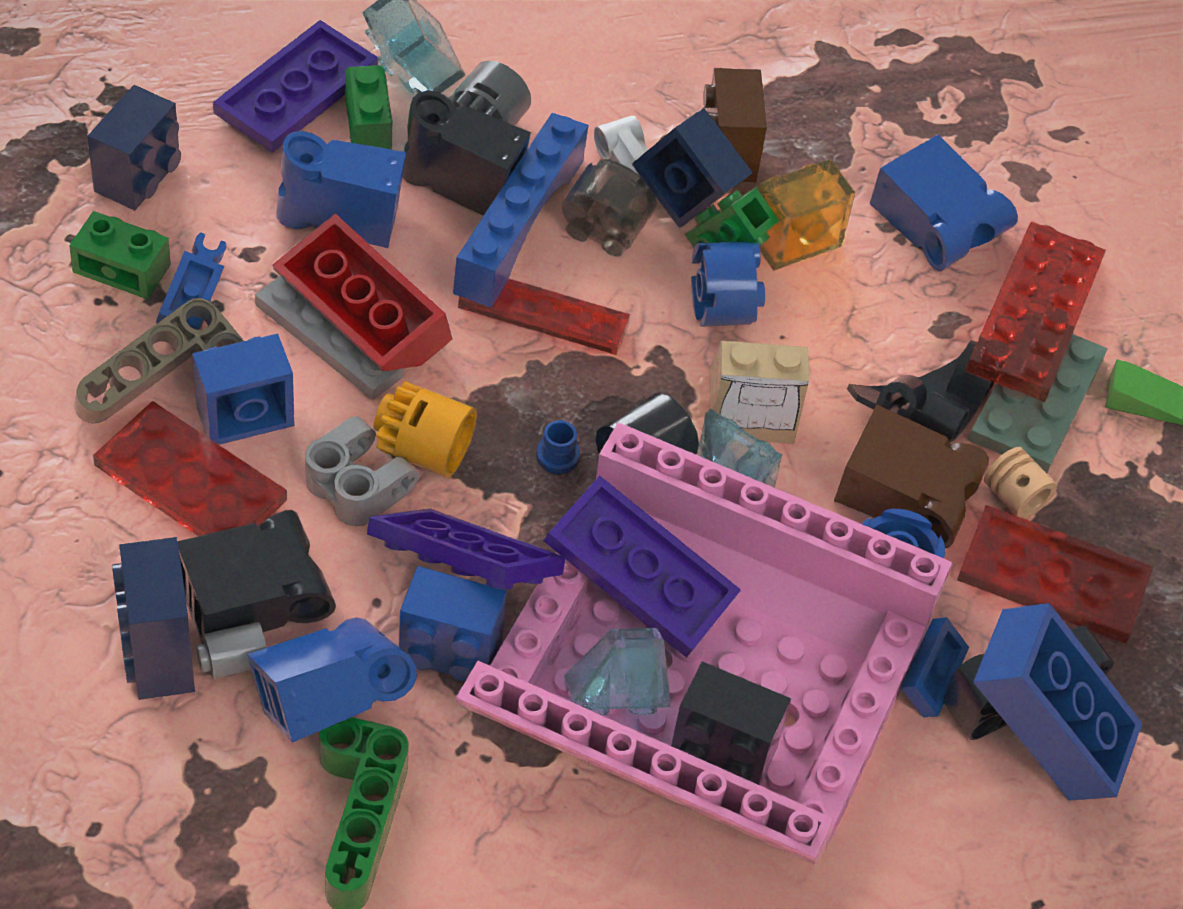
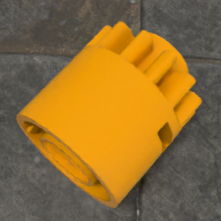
M403 381L401 387L397 386L394 395L388 393L384 396L377 409L373 423L374 430L378 431L376 437L379 438L376 448L395 457L401 456L413 465L450 478L458 469L470 445L476 425L477 410L474 407L431 390Z

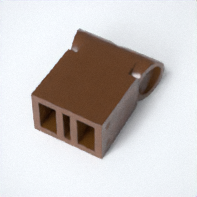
M876 404L845 467L834 501L874 518L881 516L883 511L889 509H904L915 512L925 517L932 524L931 529L938 538L941 535L945 548H949L954 543L965 519V501L978 490L989 466L990 458L984 450L968 443L950 444L948 437Z

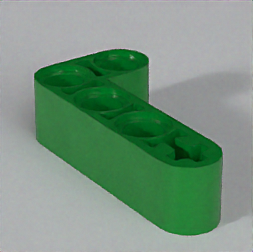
M351 717L321 730L319 735L320 762L322 767L334 776L353 780L325 870V896L328 904L333 909H361L368 901L408 771L409 742L401 730ZM345 743L350 745L349 747L344 749H337L335 747H332L334 744ZM383 754H391L393 756H396V758L391 760H383L378 756ZM375 794L382 796L383 799L370 801L365 799V797ZM356 836H366L371 840L366 843H356L351 839ZM350 867L355 870V878H351L349 884H345Z

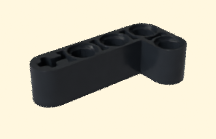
M1079 626L1072 629L1073 634L1106 675L1114 665L1112 658L1087 626ZM984 654L970 658L957 668L952 675L943 700L944 705L970 740L980 739L1007 726V723L973 683Z

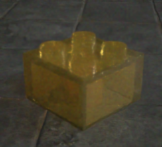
M831 159L817 164L806 165L800 170L782 176H774L760 183L759 192L779 219L778 223L766 231L770 238L759 246L761 254L773 271L843 246L856 192Z

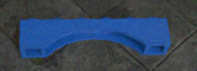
M553 112L550 114L457 255L453 294L488 307L493 306L508 282L521 247L542 207L557 188L571 182L583 163L588 124Z

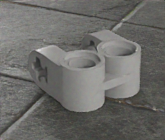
M358 416L349 418L318 440L313 441L307 447L305 453L307 488L313 495L332 502L338 519L350 526H364L368 524L369 517L380 515L409 494L419 479V471L401 456L390 460L376 471L371 470L367 466L353 463L369 450L376 437L375 431Z

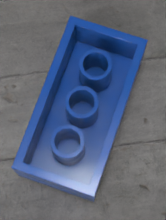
M1050 603L1002 609L973 683L1069 801L1117 797L1143 723Z

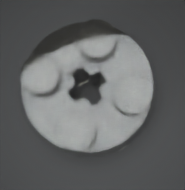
M607 159L600 160L597 165H592L591 162L562 202V212L568 222L566 231L577 241L585 242L588 238L601 244L603 250L609 255L620 257L625 250L632 246L656 210L657 201L655 194L650 187L645 192L637 183L641 177L625 165Z

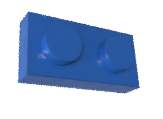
M947 617L932 619L900 687L923 718L939 716L952 675L962 665L969 650V646Z

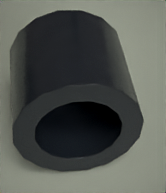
M651 392L596 431L595 441L599 454L618 422L695 455L698 453L699 448L697 430L691 418L677 401L662 392Z

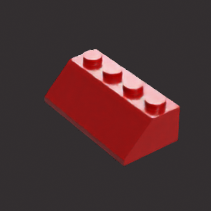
M337 214L330 217L272 264L273 270L382 371L422 366L453 340L446 313Z

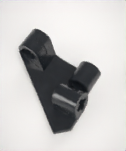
M971 340L959 357L923 376L902 375L888 385L879 386L849 384L847 390L857 402L873 410L877 404L948 437L949 442L953 443L985 400L1003 368L1006 356Z

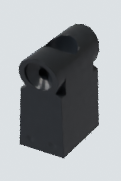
M425 90L418 92L412 98L407 124L408 141L403 151L406 152L403 178L408 183L416 186L432 185L433 192L484 216L527 151L531 132L464 105L456 108L448 97L437 91Z
M284 510L276 513L260 526L252 523L178 541L186 604L202 644H204L203 634L259 622L264 633L284 627L288 621L295 623L318 622L328 618L335 611V600L322 570L308 555L310 542L298 513L293 510Z

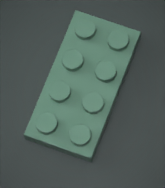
M1031 316L974 424L968 440L1001 455L1015 447H1022L1032 457L1034 462L1048 473L1108 348Z

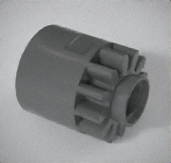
M489 60L479 63L449 97L456 108L464 105L514 126L531 106V93L522 77L507 65Z

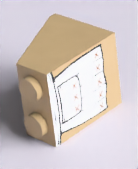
M721 341L710 366L709 438L794 444L809 384L808 347Z

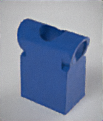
M305 131L292 132L283 141L281 158L283 181L278 189L277 219L287 228L303 229L314 225L315 229H317L330 217L337 214L367 243L389 248L398 209L406 152L333 139L326 144L313 133Z
M939 134L882 166L879 170L869 203L917 248L922 246L928 263L937 271H942L967 256L970 249L995 239L1013 228L1018 222V213L1011 200L998 191L987 189L986 181Z
M358 617L345 620L336 630L329 631L325 628L247 654L263 712L292 743L371 709L373 702L377 700L382 702L395 701L405 696L413 688L417 678V669L413 659L385 637L370 622Z

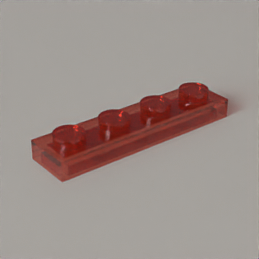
M510 278L492 307L460 296L458 299V308L614 355H617L630 321V314Z

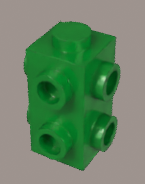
M757 187L744 195H741L736 190L717 203L720 207L719 210L713 204L694 217L697 225L688 231L685 236L693 247L697 243L745 241L758 243L760 246L770 238L766 231L778 223L779 219Z

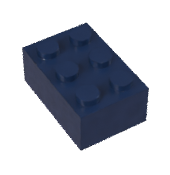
M177 537L119 544L121 563L112 564L127 683L136 682L138 700L195 692L189 621Z

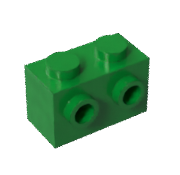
M95 211L90 214L69 245L73 273L145 299H149L171 265L169 237L163 236L154 230H146L126 223L117 217H109Z

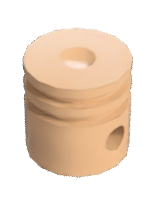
M1015 447L1001 455L992 463L984 476V483L998 495L997 497L1019 520L1027 519L1040 511L1051 500L1057 490V484L1034 462L1032 457L1022 447Z

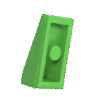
M1116 359L1109 377L1105 408L1183 425V386L1132 363Z

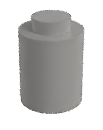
M259 622L203 634L204 644L196 645L200 669L202 673L210 671L213 680L252 671L247 654L267 648Z

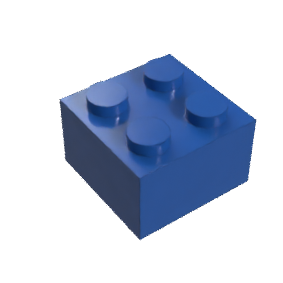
M278 333L264 337H253L247 341L222 347H211L204 351L192 353L196 407L210 447L295 426L293 371Z
M417 566L400 609L399 648L413 659L416 669L435 670L465 682L477 661L490 666L499 651L503 638L507 590L492 588L482 583Z

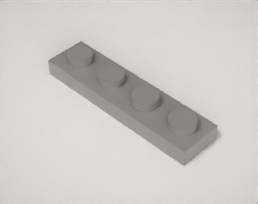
M281 276L255 294V305L370 399H376L403 378L404 368L382 371Z

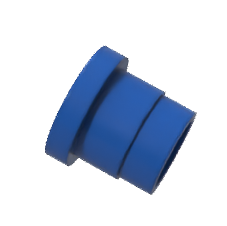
M556 420L546 426L543 439L538 444L536 454L537 461L544 470L554 474H564L572 471L578 465L580 448L577 444V431L571 423Z

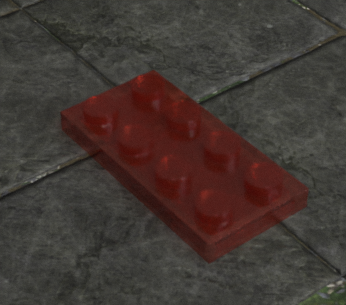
M151 401L93 454L94 466L197 536L252 523L260 526L287 501V490L154 401Z
M986 505L957 580L1024 606L1050 603L1062 620L1077 626H1087L1090 631L1127 644L1153 566Z

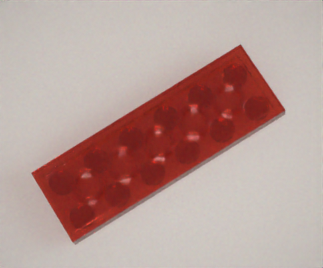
M1031 221L969 358L965 371L1045 402L1106 249L1098 247L1088 240L1077 239L1061 233L1051 226L1040 225Z

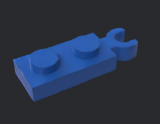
M200 232L196 236L192 253L184 251L159 311L156 323H159L192 299L202 298L211 302L224 266L219 263L226 250L225 241L221 240L217 249L209 250L203 245L205 234ZM191 317L186 321L190 327L199 330L203 319Z

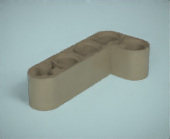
M202 298L187 301L86 375L79 382L76 390L75 411L78 417L85 422L91 424L101 423L192 357V353L204 351L211 347H222L239 343L244 340L210 301ZM191 317L202 318L206 321L208 328L204 330L193 329L186 320ZM161 341L167 342L173 346L175 352L170 355L159 354L154 350L153 344ZM126 366L134 367L139 371L141 377L129 381L120 376L118 371ZM108 382H109V385H110L111 388H109V389L106 391L107 384H108ZM90 393L91 396L96 398L104 393L102 404L97 400L89 403L87 401L88 394Z

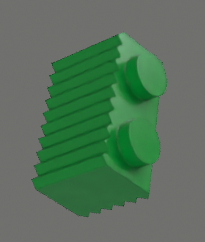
M381 65L348 67L345 70V101L351 143L392 150L393 120L385 67Z

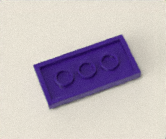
M319 20L213 102V113L273 153L283 145L287 135L302 130L345 95V70L348 67L378 65V57L322 20Z
M600 475L543 540V542L559 555L566 557L565 559L686 658L741 591L740 588Z
M430 508L371 516L368 521L367 535L383 540L386 548L398 551L410 550L418 553L417 559L423 562L444 563L450 565L451 571L455 574L482 577L486 579V585L492 588L512 589L515 583L521 582L541 584L544 578L563 575L566 557Z

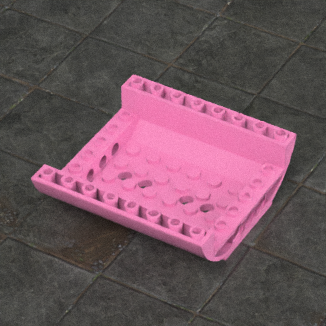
M618 422L599 454L596 479L599 475L740 588L741 591L686 658L565 559L563 575L544 578L543 583L537 584L490 666L477 661L459 691L456 701L460 706L815 865L822 857L832 836L835 834L901 691L900 687L917 653L953 562ZM610 639H620L629 648L623 652H613L607 649L604 643ZM652 657H661L669 663L670 667L662 671L653 670L646 664V660ZM702 661L791 698L787 713L795 718L796 723L791 726H783L778 748L760 785L671 746L680 704Z

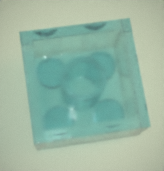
M377 0L362 12L368 25L365 33L372 44L380 50L381 55L378 56L379 63L390 76L398 75L404 87L411 94L425 90L442 93L466 75L440 21L418 1Z

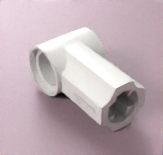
M629 116L595 127L594 142L601 158L605 161L610 159L613 161L630 189H636L637 192L650 189L632 166V163L648 150L638 119L635 116Z

